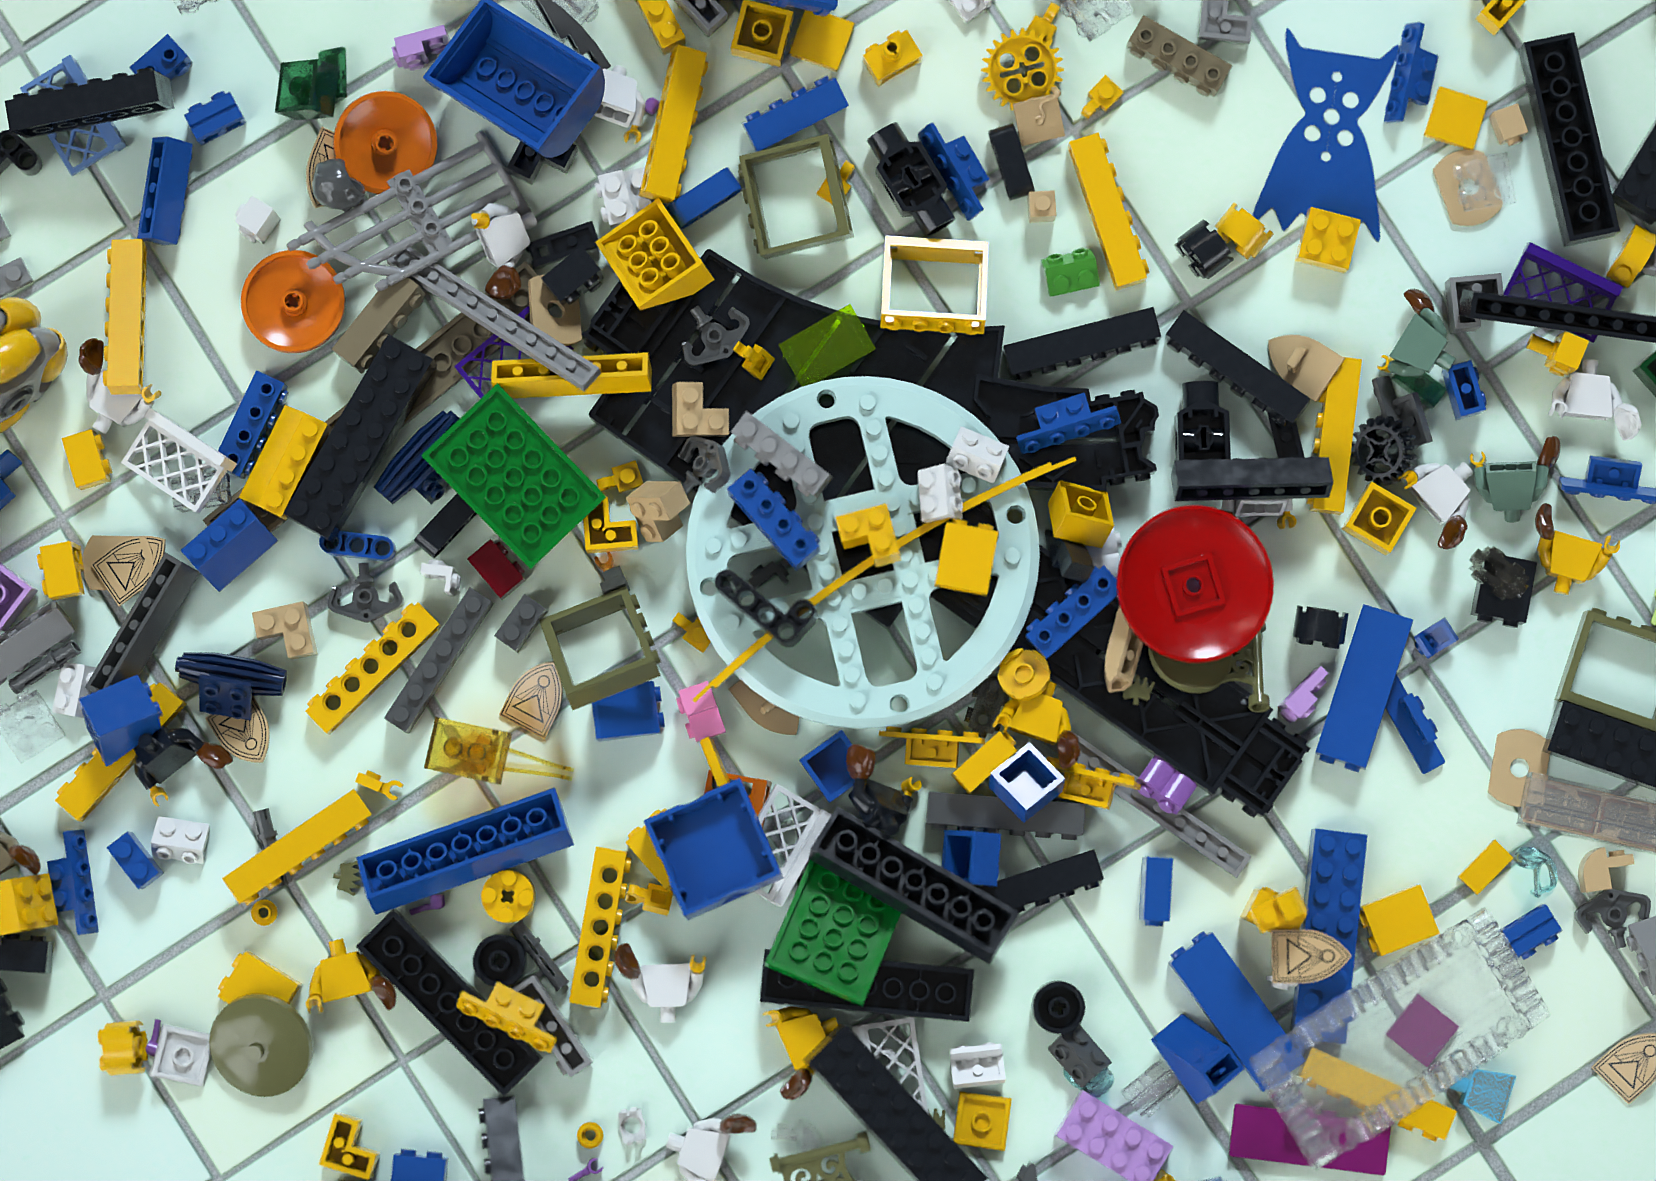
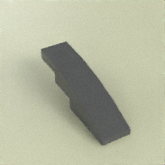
M534 0L554 36L560 39L566 37L574 51L581 55L587 53L590 60L602 69L611 67L596 42L562 7L552 0Z

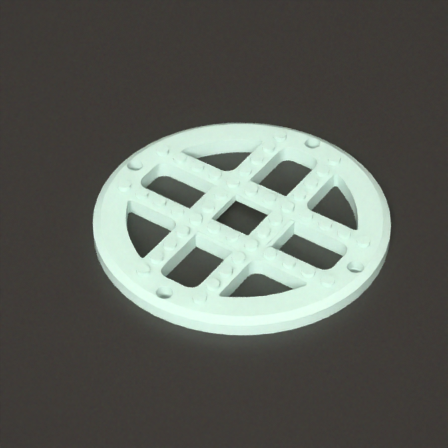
M860 376L824 380L782 395L759 409L752 416L814 463L809 440L810 431L817 425L842 419L855 421L860 429L874 490L824 501L822 492L818 498L812 494L806 497L796 489L798 483L791 479L797 501L794 511L803 520L802 527L807 532L812 530L821 541L818 543L820 552L806 563L812 590L768 601L785 614L796 601L801 599L809 600L842 576L832 532L839 531L836 516L887 503L896 540L917 528L913 514L921 513L919 484L907 485L901 481L896 467L886 419L917 428L933 436L950 449L961 426L998 442L1000 441L981 421L956 402L919 385L891 378ZM828 394L833 397L834 404L830 408L820 406L819 399L822 395ZM734 434L722 445L727 456L730 479L716 493H712L704 487V484L708 483L710 479H714L718 475V470L711 477L702 478L701 481L703 483L699 485L693 501L686 542L687 573L694 605L709 640L727 665H730L757 641L753 633L762 629L726 600L718 590L715 595H705L703 593V585L708 581L715 582V577L720 571L728 570L727 566L732 558L774 547L754 523L728 528L735 502L728 495L727 488L749 469L754 471L761 463L754 457L757 453L751 447L745 450L733 441L736 438ZM1008 452L994 483L969 473L960 474L962 502L1021 475ZM1020 484L986 500L991 507L996 530L998 531V540L991 570V576L996 575L998 581L981 623L966 643L948 661H944L929 603L930 594L940 588L934 586L939 560L925 563L918 537L899 548L902 561L892 563L894 571L849 581L814 606L818 614L817 619L823 621L828 630L840 681L839 687L820 682L795 671L777 659L764 646L733 673L751 690L790 714L812 722L843 728H884L906 724L939 712L965 697L980 685L1004 659L1024 626L1033 602L1039 569V533L1035 510L1026 484ZM1013 509L1019 510L1022 514V521L1017 524H1013L1008 520V512ZM725 581L723 583L724 586H729L731 588L730 582ZM902 603L917 672L910 680L876 687L870 684L866 678L851 614ZM808 610L799 618H808L811 614V610ZM765 612L761 617V621L770 622L774 617V613ZM897 697L903 698L907 703V707L903 712H896L892 708V701Z

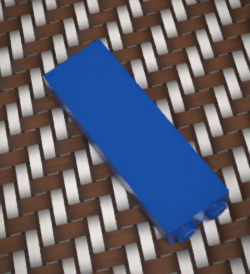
M1363 604L1315 754L1320 755V761L1334 764L1335 761L1345 764V769L1358 773L1360 769L1366 770L1413 619Z
M1202 931L1191 939L1194 944L1184 949L1182 946L1170 955L1172 960L1168 964L1220 1036L1231 1048L1259 1090L1264 1092L1304 1063L1305 1059L1214 933L1209 932L1206 934Z

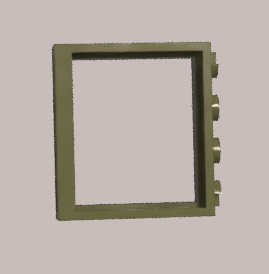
M829 134L739 156L738 174L740 179H744L746 189L742 190L745 203L749 204L751 211L748 214V221L751 229H755L756 234L753 244L756 247L757 254L760 253L761 257L769 259L854 237L833 138ZM821 149L838 231L771 248L753 166Z
M627 586L539 620L572 711L661 676L657 664L661 663L657 650L651 651L650 647L655 644L650 632H644L643 628L648 627L642 612L637 614L636 610L640 609L639 602L635 594H629ZM627 608L645 658L574 685L557 635Z
M1592 608L1591 611H1584L1554 700L1559 702L1566 701L1656 733V708L1652 719L1570 691L1593 622L1656 643V629L1647 625H1641V627L1631 625V620L1617 616L1616 619L1606 616L1607 612L1601 609Z

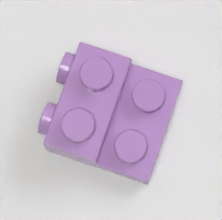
M440 25L394 38L396 46L391 48L398 68L404 67V69L409 68L410 71L424 68V64L429 63L427 53L440 54L450 39L445 26Z
M1322 666L1314 669L1278 705L1282 710L1280 715L1290 724L1298 718L1301 720L1307 718L1316 709L1313 704L1318 699L1313 693L1319 691L1327 682L1324 678L1328 672Z

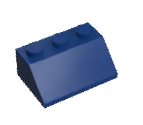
M239 499L180 551L213 587L220 592L276 544L278 540L248 505Z

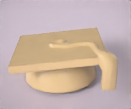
M1051 87L1053 94L1034 97L1013 104L1021 146L1065 136L1058 102L1061 91L1057 87Z

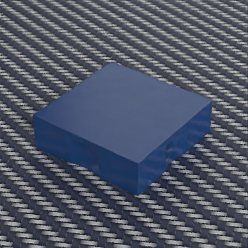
M740 778L705 793L693 802L677 805L643 820L655 850L668 874L669 883L681 911L687 921L784 879Z

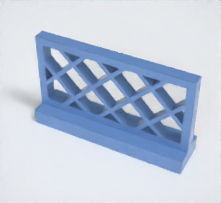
M68 55L61 59L62 63L20 87L22 93H28L30 96L28 91L36 86L53 88L54 90L62 89V87L52 85L54 75L61 71L67 77L65 84L78 83V86L87 84L88 79L77 60L73 56ZM113 121L92 125L90 131L81 129L70 130L71 135L68 145L57 141V133L47 135L72 176L115 150L120 151L127 147ZM96 127H97L98 131L100 132V134L95 133ZM76 132L89 135L86 149L73 146ZM94 136L103 138L108 146L100 152L90 150ZM62 147L67 148L66 154L63 151ZM71 151L84 152L82 163L73 167L69 161Z

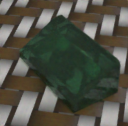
M345 47L322 50L318 53L319 100L321 102L338 103L347 97Z
M1426 372L1421 376L1403 377L1393 374L1391 377L1394 382L1410 394L1418 392L1420 401L1431 410L1447 391L1443 385Z

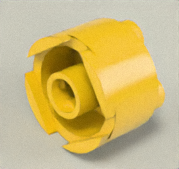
M1233 202L1214 227L1225 243L1228 244L1231 240L1237 245L1235 250L1247 260L1251 256L1255 258L1274 233L1269 230L1266 234L1264 232L1266 229L1265 225L1243 208L1237 211L1238 205Z
M512 870L497 872L483 886L481 893L482 905L487 914L496 921L503 923L518 922L526 918L534 908L536 900L535 887L531 880L520 872ZM505 890L507 892L514 891L515 894L512 896L514 899L513 903L503 901Z
M140 1020L107 1023L104 1029L98 1030V1043L102 1045V1056L99 1058V1066L102 1072L107 1071L110 1076L145 1072L146 1067H142L143 1061H148V1054L146 1052L148 1040L146 1031H140L139 1025H143Z

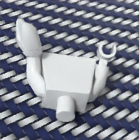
M1584 359L1582 373L1573 372L1569 377L1563 378L1553 390L1552 406L1548 415L1552 416L1555 411L1558 412L1561 420L1564 416L1601 421H1608L1613 415L1614 423L1622 440H1632L1639 433L1642 424L1638 409L1631 404H1623L1622 398L1615 384L1610 382L1609 376L1597 375V360Z

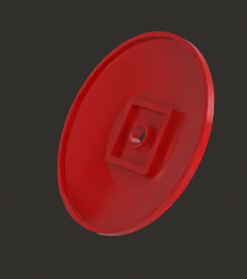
M1187 505L1171 508L1155 515L1132 535L1123 550L1118 564L1116 588L1119 605L1127 624L1145 645L1158 654L1176 661L1204 663L1216 661L1237 652L1256 636L1265 623L1272 605L1274 578L1271 562L1263 544L1245 523L1217 508ZM1194 578L1199 582L1200 588L1198 592L1193 593L1187 589L1186 582L1188 579Z

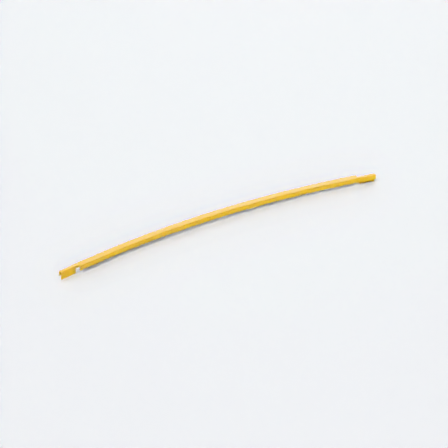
M1073 457L1055 465H1051L1049 462L965 501L962 513L1020 484L1075 462L1076 458ZM952 518L921 525L896 540L898 548L903 547ZM873 555L811 597L809 601L815 606L838 588L874 565ZM801 609L798 613V617H801L810 609ZM767 633L764 634L716 676L692 701L696 703L712 686L717 688L773 638Z

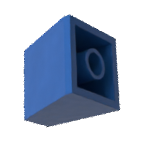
M138 674L79 698L86 728L106 767L112 765L136 747L141 735H152L161 728L159 719L160 716H163L161 708L157 701L152 702L150 697H153L150 687L147 682H141Z
M647 681L593 702L592 710L596 740L602 742L661 734L660 728L665 727L664 714L663 712H658L657 702H662L660 686L655 687L654 681Z

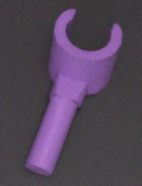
M648 98L645 102V112L654 115L660 102L655 98Z
M444 894L429 896L430 904L409 909L410 915L412 916L426 910L442 909L445 906Z
M155 1019L151 1040L146 1046L147 1054L153 1057L155 1056L158 1044L160 1019Z
M598 1158L590 1159L587 1167L568 1178V1180L577 1181L590 1173L598 1174L603 1170V1167L593 1171L591 1163Z

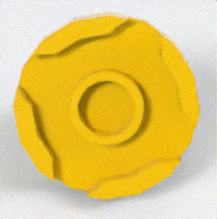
M1023 648L1009 652L1001 661L998 680L1003 691L1011 698L1031 700L1040 696L1047 688L1050 681V668L1045 657L1038 651L1023 650Z

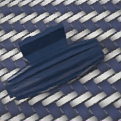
M451 410L448 413L441 411L422 426L390 460L373 488L391 504L397 502L413 488L430 504L440 499L449 484L421 455L460 418Z
M184 652L182 657H177L175 663V672H179V678L199 685V712L211 715L216 714L251 721L252 696H283L286 687L287 670L255 659L212 652Z

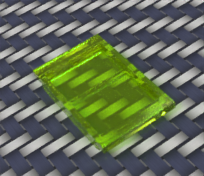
M851 304L778 345L783 353V357L786 358L792 368L796 380L799 381L802 387L823 380L876 349L864 329L865 326L859 320Z

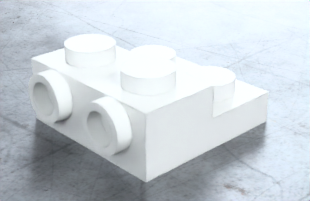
M645 167L598 175L599 182L594 183L597 197H603L605 207L600 208L603 222H609L611 229L616 228L654 201L639 196Z

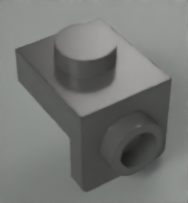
M771 561L765 567L762 564L756 567L750 573L752 578L748 581L756 590L776 574L786 586L789 583L787 576L790 574L781 563L776 565L774 561Z

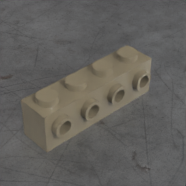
M1145 15L1142 16L1126 45L1130 49L1129 52L1140 59L1145 57L1152 61L1151 65L1160 71H1165L1166 69L1174 74L1173 77L1183 84L1188 82L1194 85L1196 91L1206 97L1210 95L1216 96L1233 66Z
M408 277L392 286H388L383 291L377 292L333 346L332 350L342 360L363 374L371 365L388 334L393 336L398 329H401L406 324L408 316L422 304L426 293Z

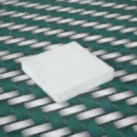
M162 1024L150 1076L202 1087L210 1057V1034Z

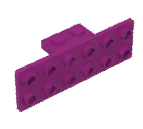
M1235 1104L1229 1155L1232 1157L1384 1176L1386 1174L1391 1124L1336 1116V1111L1321 1109L1320 1114L1310 1113V1108L1295 1106L1294 1111Z

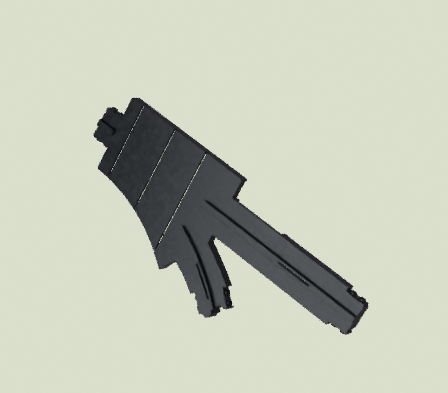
M707 249L700 259L715 280L695 294L640 310L619 279V282L590 320V327L581 334L585 340L583 344L595 353L598 350L605 355L648 353L652 368L651 391L602 394L589 411V417L594 423L617 439H620L625 445L673 479L680 481L681 484L687 479L686 472L688 470L693 472V463L699 456L698 447L695 448L690 463L678 457L689 437H672V384L676 382H703V409H729V435L725 437H700L715 441L722 446L732 435V429L746 411L753 415L759 409L785 393L836 320L841 321V323L792 391L824 380L860 376L891 378L917 385L949 339L958 336L922 387L935 391L956 402L981 421L1001 443L1009 446L1007 452L1018 467L1021 475L1049 462L1051 465H1055L1070 458H1076L1075 462L1025 482L1028 489L1054 491L1061 480L1089 487L1093 490L1107 491L1106 482H1109L1110 486L1125 484V479L1135 478L1136 482L1151 479L1150 475L1155 474L1157 471L1156 464L1142 456L1141 445L1144 443L1145 436H1151L1155 431L1154 426L1156 419L1159 417V412L1155 404L1144 398L1143 392L1136 393L1135 390L1120 392V396L1110 398V394L1095 396V400L1091 401L1088 388L1040 386L998 378L1005 325L985 326L984 334L975 335L957 332H917L906 329L890 330L880 328V320L847 314L799 298L751 275L711 249ZM735 276L740 277L716 310L717 306L715 304ZM699 305L705 315L713 317L710 321L711 323L721 324L727 331L739 327V321L730 319L728 315L731 307L746 315L750 325L740 342L746 347L748 345L751 348L756 344L764 348L775 358L763 379L755 378L744 369L742 364L746 359L734 351L726 359L697 366L687 364L684 359L681 343L688 342L696 332V326H698L696 324L697 320L690 311ZM701 332L692 343V354L694 356H700L705 349L701 339ZM673 362H675L677 366L656 393L655 387ZM1081 393H1085L1091 413L1112 406L1117 407L1121 420L1120 424L1110 429L1089 433L1084 437L1070 439H1116L1117 443L1051 445L1033 453L1022 454L1016 437L1041 429L1035 411L1037 407ZM824 394L820 397L819 404L823 408H830L834 404V399L831 395ZM648 404L627 435L622 434L642 405ZM842 419L817 425L809 433L815 464L833 477L822 491L824 501L836 499L866 457L859 426L851 419ZM891 419L885 420L887 426L891 422ZM898 421L889 432L898 475L904 484L917 485L919 484V470L946 464L951 449L933 436ZM761 462L754 472L756 474L758 472L763 474L769 482L767 487L772 493L777 491L786 501L784 506L789 512H792L797 506L791 478L785 481L775 473L777 470L776 466L770 462L766 466ZM868 462L844 496L874 490ZM958 469L959 474H964V473H966V472H964V471ZM699 484L693 487L691 490L693 493H697ZM735 503L730 519L740 526L752 524L753 522ZM982 503L963 512L962 519H959L967 521V526L978 527V524L993 526V531H997L992 510ZM921 513L913 514L917 528L926 523L921 520ZM946 522L919 537L925 563L939 560ZM839 531L832 532L842 575L872 556L870 543L844 549ZM1040 544L1038 580L1033 602L1025 624L1008 652L1021 648L1023 650L1037 651L1025 637L1028 633L1026 628L1037 618L1042 621L1048 615L1046 610L1054 602L1058 601L1061 604L1068 598L1065 593L1077 583L1080 587L1083 582L1062 577L1060 568L1053 567L1049 551ZM890 563L876 567L874 564L850 581L894 571L893 564ZM805 564L801 569L808 573L807 565ZM996 575L990 576L986 596L938 588L930 594V597L977 629L989 607L998 577ZM1117 598L1046 660L1050 668V681L1056 683L1058 688L1154 756L1157 755L1167 761L1177 771L1192 779L1198 787L1208 794L1214 795L1218 788L1222 790L1220 793L1222 797L1231 803L1234 800L1238 801L1243 805L1241 810L1252 818H1255L1256 815L1263 817L1265 814H1268L1274 806V801L1302 763L1303 755L1311 749L1306 745L1308 741L1297 733L1291 735L1284 730L1286 728L1284 723L1274 717L1272 720L1268 718L1274 710L1270 707L1264 712L1251 711L1249 709L1248 697L1252 694L1234 681L1225 682L1217 688L1204 693H1189L1171 686L1154 669L1149 657L1148 646L1144 643L1135 676L1139 675V679L1142 681L1146 677L1149 686L1151 682H1155L1149 700L1139 699V704L1133 705L1134 698L1125 700L1122 691L1109 693L1105 681V660L1099 655L1101 652L1106 655L1116 613L1119 608ZM902 603L864 611L863 613L885 629H888L901 613L903 607ZM1166 697L1176 704L1177 708L1173 709L1162 700Z

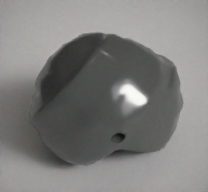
M328 159L315 166L312 181L313 194L321 205L346 212L356 207L362 201L366 192L362 183L349 177L343 159Z

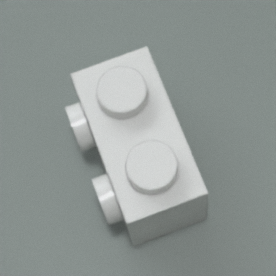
M251 195L246 204L242 203L238 207L234 221L239 226L238 231L242 233L243 237L254 244L257 240L264 244L281 218L273 208Z

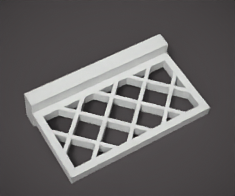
M149 408L144 416L148 421L121 463L194 512L200 514L227 470L232 472L237 463L164 415ZM154 428L158 431L159 441L148 444L147 437ZM175 442L178 454L167 456L165 445ZM160 447L161 459L151 461L149 450ZM143 452L145 463L137 466L132 464L131 462L136 454ZM195 455L196 466L186 469L184 457ZM178 459L180 471L169 474L168 462ZM162 464L163 476L153 478L152 467ZM210 467L215 468L217 471L213 478L204 481L203 470ZM197 472L199 483L188 486L187 474ZM181 476L182 488L173 491L170 479ZM200 489L201 496L194 505L190 502L189 492Z
M778 784L774 785L757 817L760 824L764 818L774 817L777 830L765 833L767 837L778 833L782 848L772 851L773 854L783 851L785 862L780 867L784 879L772 883L768 893L761 889L754 892L767 899L770 903L783 907L808 861L812 845L832 814L819 809ZM778 792L787 796L789 807L776 811L774 800ZM792 800H794L795 802H797V803H799V804H798V805H793V801H792ZM806 807L812 813L807 821L798 823L795 809ZM791 811L794 825L781 828L778 814ZM795 828L797 840L795 844L786 846L782 832Z
M914 1017L851 1026L854 1034L870 1051V1045L876 1048L873 1053L875 1056L880 1051L891 1059L886 1067L888 1070L894 1062L906 1070L899 1081L901 1084L909 1073L918 1079L919 1086L911 1095L929 1114ZM909 1023L910 1035L905 1042H902L892 1033L899 1024ZM886 1026H893L890 1031H887L885 1028H883ZM880 1028L887 1033L879 1046H876L869 1040L868 1029ZM890 1036L902 1044L894 1058L881 1049ZM910 1039L912 1040L913 1049L907 1045ZM905 1047L914 1053V1061L909 1068H906L896 1060ZM914 1066H916L917 1075L911 1071ZM918 1092H920L921 1101L915 1097Z

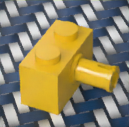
M906 29L903 32H900V30L893 32L887 37V41L881 45L875 43L866 48L862 61L877 86H880L922 62L923 55Z
M1567 331L1556 336L1554 342L1533 333L1528 340L1526 349L1547 356L1544 366L1550 368V373L1563 377L1564 374L1569 375L1578 370L1589 341Z

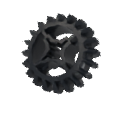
M1382 415L1377 416L1376 419L1369 418L1366 420L1367 424H1360L1358 426L1360 432H1354L1353 434L1357 441L1352 442V447L1355 448V451L1351 452V456L1356 457V461L1352 465L1354 467L1360 466L1357 474H1365V481L1367 482L1373 480V483L1377 485L1383 483L1385 486L1391 485L1392 482L1399 483L1401 479H1398V476L1402 477L1404 472L1415 467L1411 460L1418 458L1416 454H1413V450L1418 449L1419 446L1416 444L1412 445V440L1416 436L1414 434L1408 435L1411 427H1402L1403 421L1400 419L1394 421L1393 416L1385 418ZM1379 430H1385L1392 435V437L1385 439L1383 438V436H1379L1376 432ZM1383 462L1385 465H1389L1391 470L1383 471L1375 465Z

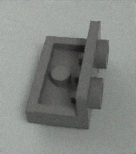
M1080 1024L1073 1031L1060 1035L1048 1047L1049 1052L1080 1088L1087 1085L1112 1063Z

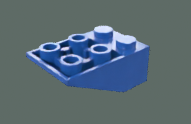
M1184 1014L1178 1016L1150 1039L1196 1104L1216 1094L1245 1069L1229 1046Z

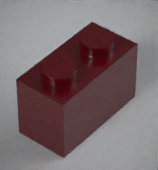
M490 539L469 556L467 560L499 598L503 600L526 581L522 576L525 571L516 560L511 563L505 555L509 552L500 541L495 544Z

